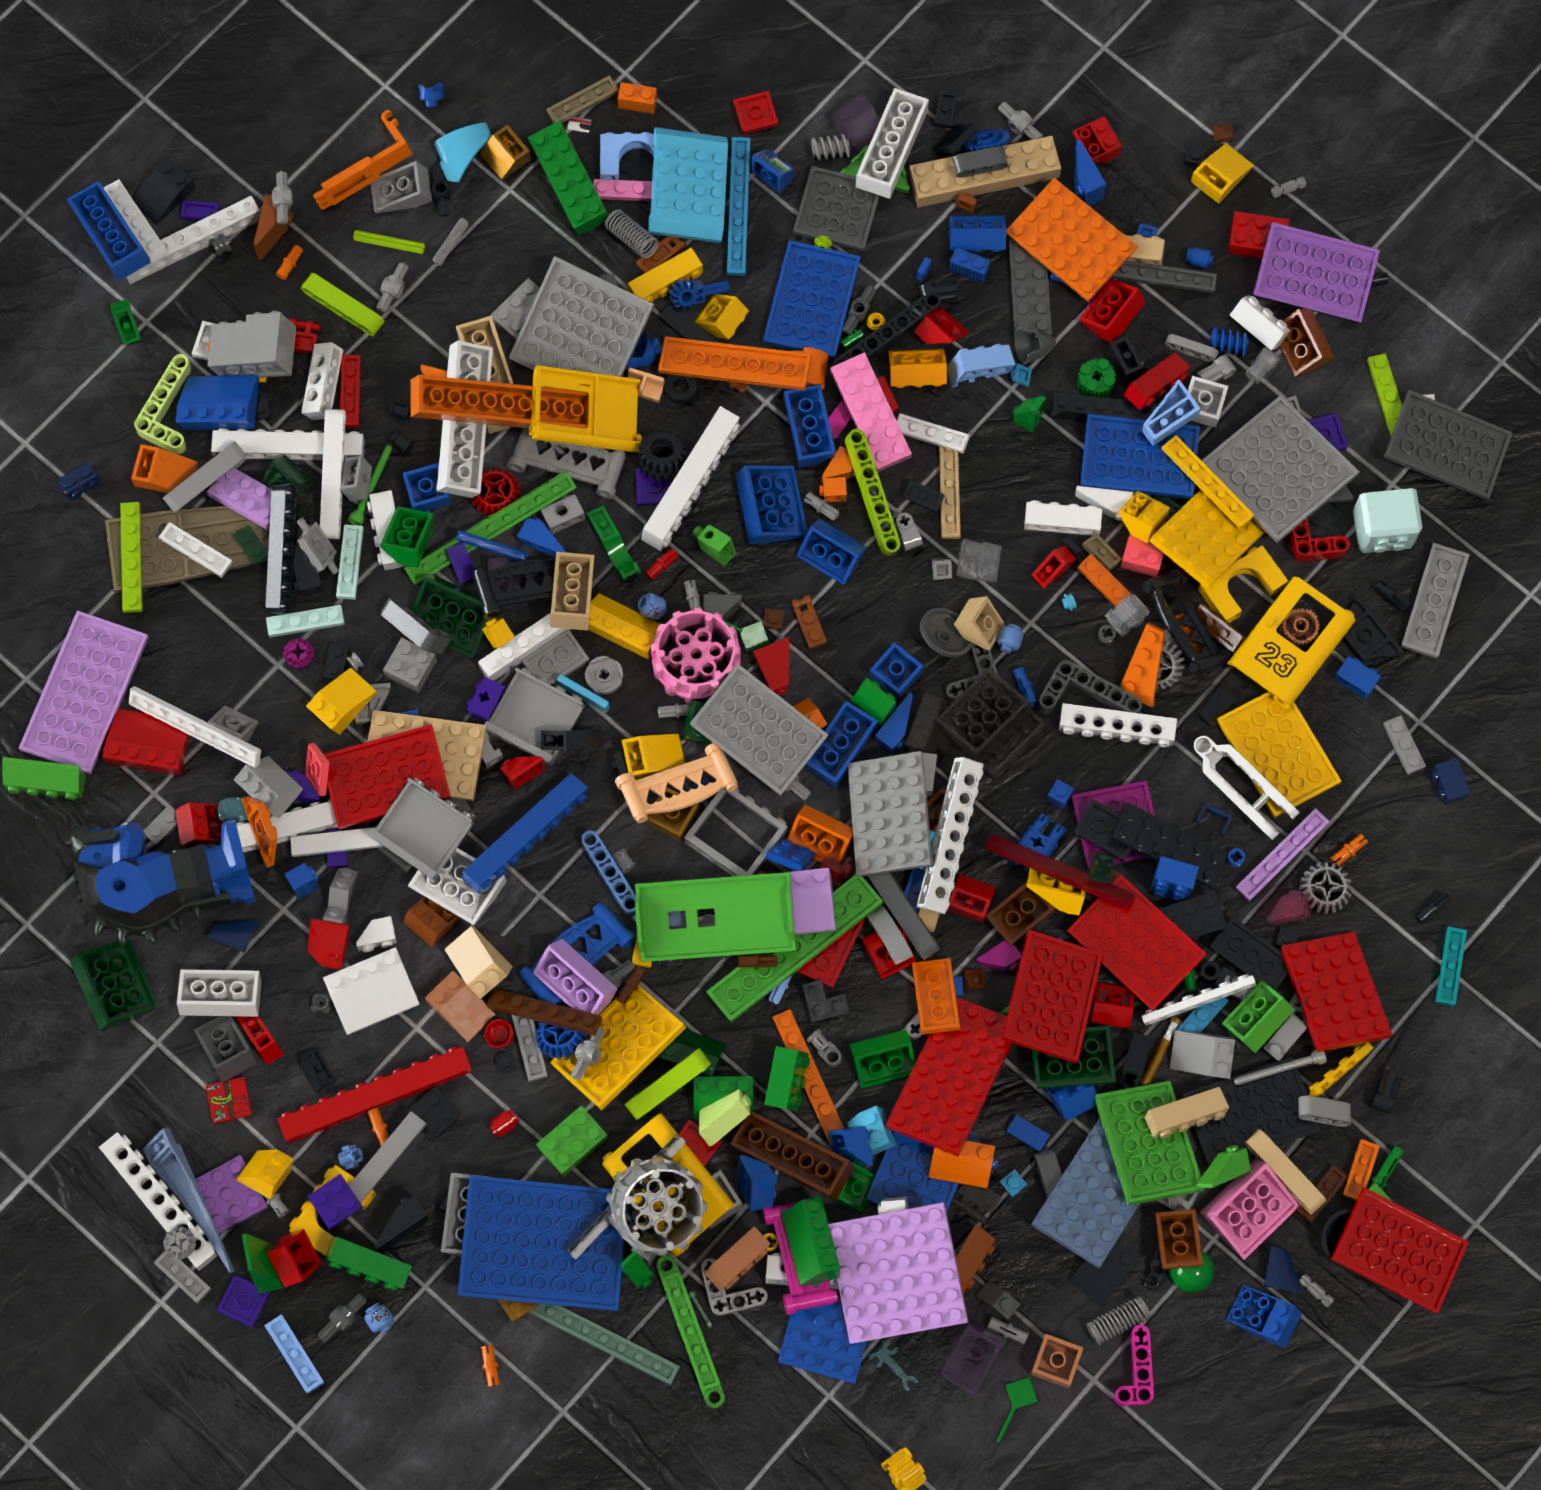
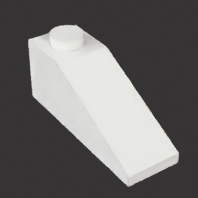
M1077 486L1075 496L1089 505L1101 508L1102 513L1123 521L1119 510L1133 496V492Z

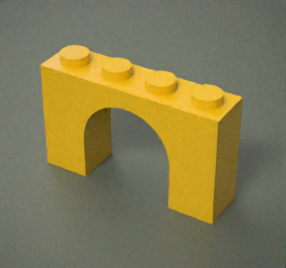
M1263 545L1259 548L1253 547L1250 549L1246 556L1240 557L1208 589L1202 584L1199 586L1198 591L1210 608L1228 623L1239 618L1242 612L1228 591V581L1234 576L1248 574L1255 577L1270 597L1283 590L1288 584L1287 578Z
M335 1165L333 1169L330 1167L324 1175L326 1179L321 1185L318 1184L314 1191L339 1174L343 1176L348 1185L355 1178ZM374 1190L361 1203L363 1210H366L375 1197L376 1193ZM307 1200L301 1208L302 1213L298 1218L295 1217L290 1223L289 1227L291 1229L289 1231L292 1233L304 1229L314 1249L323 1256H326L334 1236L319 1226L317 1220L318 1212L311 1201Z

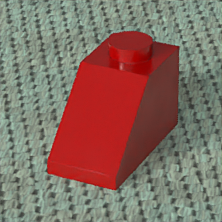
M1065 546L1059 547L1048 555L1033 572L1032 576L1043 588H1046L1065 573L1077 559Z

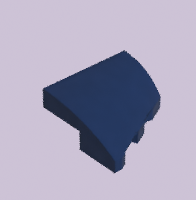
M251 919L217 922L211 929L208 938L210 941L244 953L261 921Z
M1271 1246L1268 1252L1264 1287L1301 1295L1302 1290L1290 1252Z

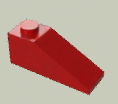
M235 1016L267 1066L284 1055L259 1016Z

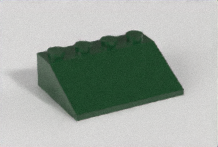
M433 574L425 576L412 611L432 628L443 630L452 637L447 648L472 659L475 658L486 636L482 628L487 626L485 623L490 620L484 618L480 596Z
M129 938L125 945L117 941L77 953L70 962L100 1032L118 1027L159 1008Z
M1109 1026L1085 1029L1077 1063L1031 1049L1037 1089L1116 1083Z

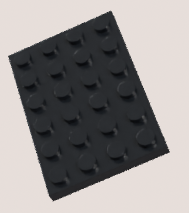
M1293 1057L1181 1094L1182 1099L1220 1087L1229 1106L1225 1117L1216 1121L1214 1119L1208 1120L1202 1126L1193 1125L1208 1168L1216 1156L1226 1150V1147L1238 1145V1148H1247L1244 1142L1258 1129L1262 1130L1276 1146L1321 1131L1317 1122L1299 1118L1298 1098L1307 1096L1297 1068L1241 1085L1234 1083L1236 1077L1293 1061ZM1247 1148L1248 1156L1252 1155L1253 1153Z

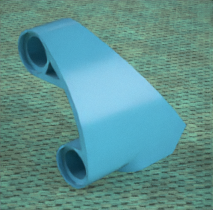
M486 123L473 124L457 129L434 142V146L441 159L440 165L447 181L459 183L473 157L492 137Z

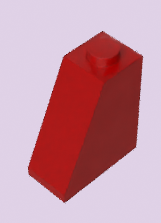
M788 637L753 651V658L765 685L778 696L786 694L787 690H789L790 640Z

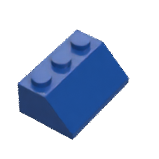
M949 216L950 250L955 251L956 247L974 252H981L983 250L1000 252L1001 250H1006L1005 217Z
M818 519L811 525L796 556L845 585L860 563L867 547Z

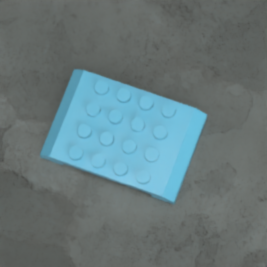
M655 127L653 135L654 161L651 214L649 215L648 233L720 243L724 230L728 155L727 137Z

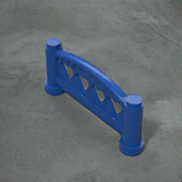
M598 903L592 909L594 915L573 925L559 935L552 943L563 939L571 946L573 943H577L579 938H584L587 953L577 952L592 966L617 944L622 949L628 948L636 940L637 935L632 930L629 931L602 903ZM599 925L602 940L587 937L586 932L592 930V926ZM543 952L534 967L529 968L526 966L519 972L520 978L541 1001L562 1005L564 1001L533 974L544 954Z

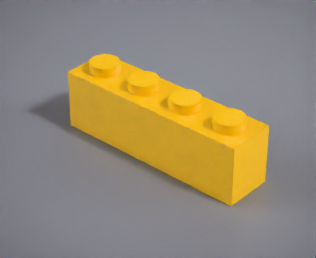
M690 248L628 283V290L653 303L658 297L668 295L669 289H673L672 283L677 284L678 279L684 281L685 278L694 280L700 277L703 273V264L693 249Z

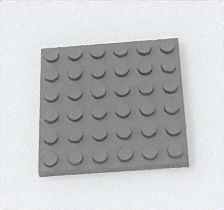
M554 256L509 359L532 370L537 365L622 377L655 304Z
M1281 395L1202 460L1254 514L1252 519L1276 543L1359 475V471Z

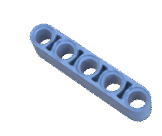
M586 831L582 835L584 850L625 915L634 916L636 914L635 907L627 909L625 905L628 902L635 903L636 895L598 834L594 831ZM588 838L596 840L592 845H588L585 842ZM598 854L606 856L602 861L596 860L595 857ZM608 870L616 872L612 877L606 876L605 873ZM618 886L626 888L623 893H618L615 889Z

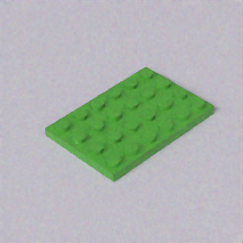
M1170 1081L1095 1095L1097 1109L1128 1206L1202 1192L1205 1189L1197 1187L1201 1175L1187 1132L1176 1131L1166 1138L1158 1137L1154 1139L1144 1118L1148 1110L1176 1101Z

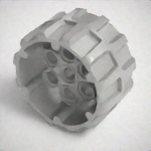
M654 1155L652 1159L643 1161L636 1158L631 1161L630 1167L622 1173L617 1172L614 1176L616 1182L612 1192L607 1193L606 1197L611 1206V1215L608 1218L621 1237L640 1252L650 1251L658 1256H665L667 1251L676 1248L683 1250L688 1247L687 1242L695 1233H700L703 1229L701 1225L703 1213L708 1210V1204L702 1198L701 1190L703 1186L680 1163L666 1159L661 1155ZM659 1172H673L676 1181H666L663 1183L658 1178L660 1176ZM642 1178H644L643 1181H642V1187H643V1189H642V1190H639V1189H633V1190H632V1188H633ZM656 1181V1188L649 1190L650 1183ZM684 1185L688 1193L687 1207L678 1202L682 1197V1187ZM675 1187V1193L668 1196L669 1188ZM642 1195L641 1202L634 1204L635 1197ZM656 1201H660V1207L654 1210L653 1204ZM626 1203L636 1209L631 1214L632 1223L630 1225L626 1222L625 1218ZM679 1206V1212L676 1215H672V1209ZM641 1215H646V1220L643 1223H638V1218ZM664 1220V1226L661 1229H657V1223ZM672 1220H674V1221H681V1222L671 1231V1228H672L671 1221H672ZM651 1227L655 1231L654 1238H641L636 1230L638 1228L646 1230Z

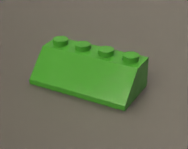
M3 757L2 759L3 786L10 793L23 791L33 796H37L40 793L46 794L47 797L57 798L58 795L65 796L69 800L83 797L86 775L80 766Z

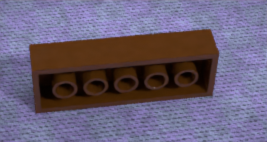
M751 1110L750 1115L743 1120L730 1143L741 1154L769 1164L771 1169L835 1202L855 1168L850 1160Z

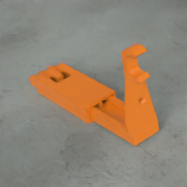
M391 110L384 111L381 119L396 143L372 158L368 156L323 182L321 184L323 189L313 195L321 210L326 209L332 204L333 206L381 178L379 174L413 155L408 144L396 128L399 125L397 119L387 121L393 115Z

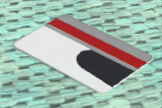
M573 117L569 119L567 129L588 133L591 120Z

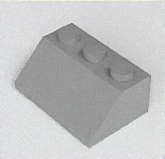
M269 756L260 759L259 765L256 768L246 764L234 778V781L252 798L264 802L270 814L277 818L283 815L303 790Z

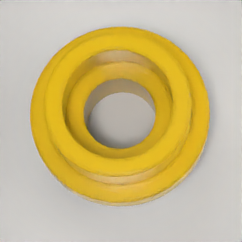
M872 313L867 318V326L873 331L885 324V318L880 313ZM873 321H878L879 324L874 325Z

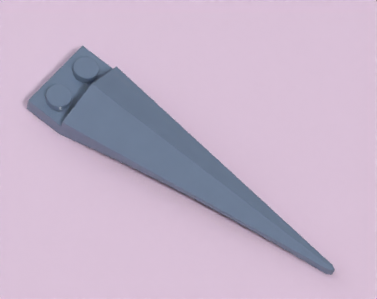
M162 1128L143 1148L148 1162L195 1219L228 1272H234V1268L180 1144L176 1143L170 1128Z

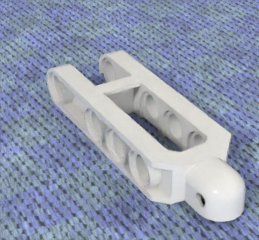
M1200 736L1195 740L1194 749L1203 758V773L1272 840L1279 832L1258 812L1270 798L1292 819L1300 813L1230 744L1216 745L1207 736ZM1229 756L1265 792L1252 806L1215 770V765L1222 757Z

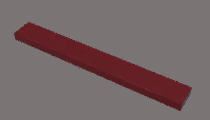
M992 834L985 844V849L1125 909L1128 908L1134 899L1135 894L998 835Z

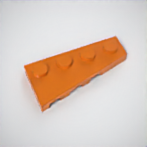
M1147 623L1120 688L1141 699L1142 703L1153 707L1166 631L1151 623Z

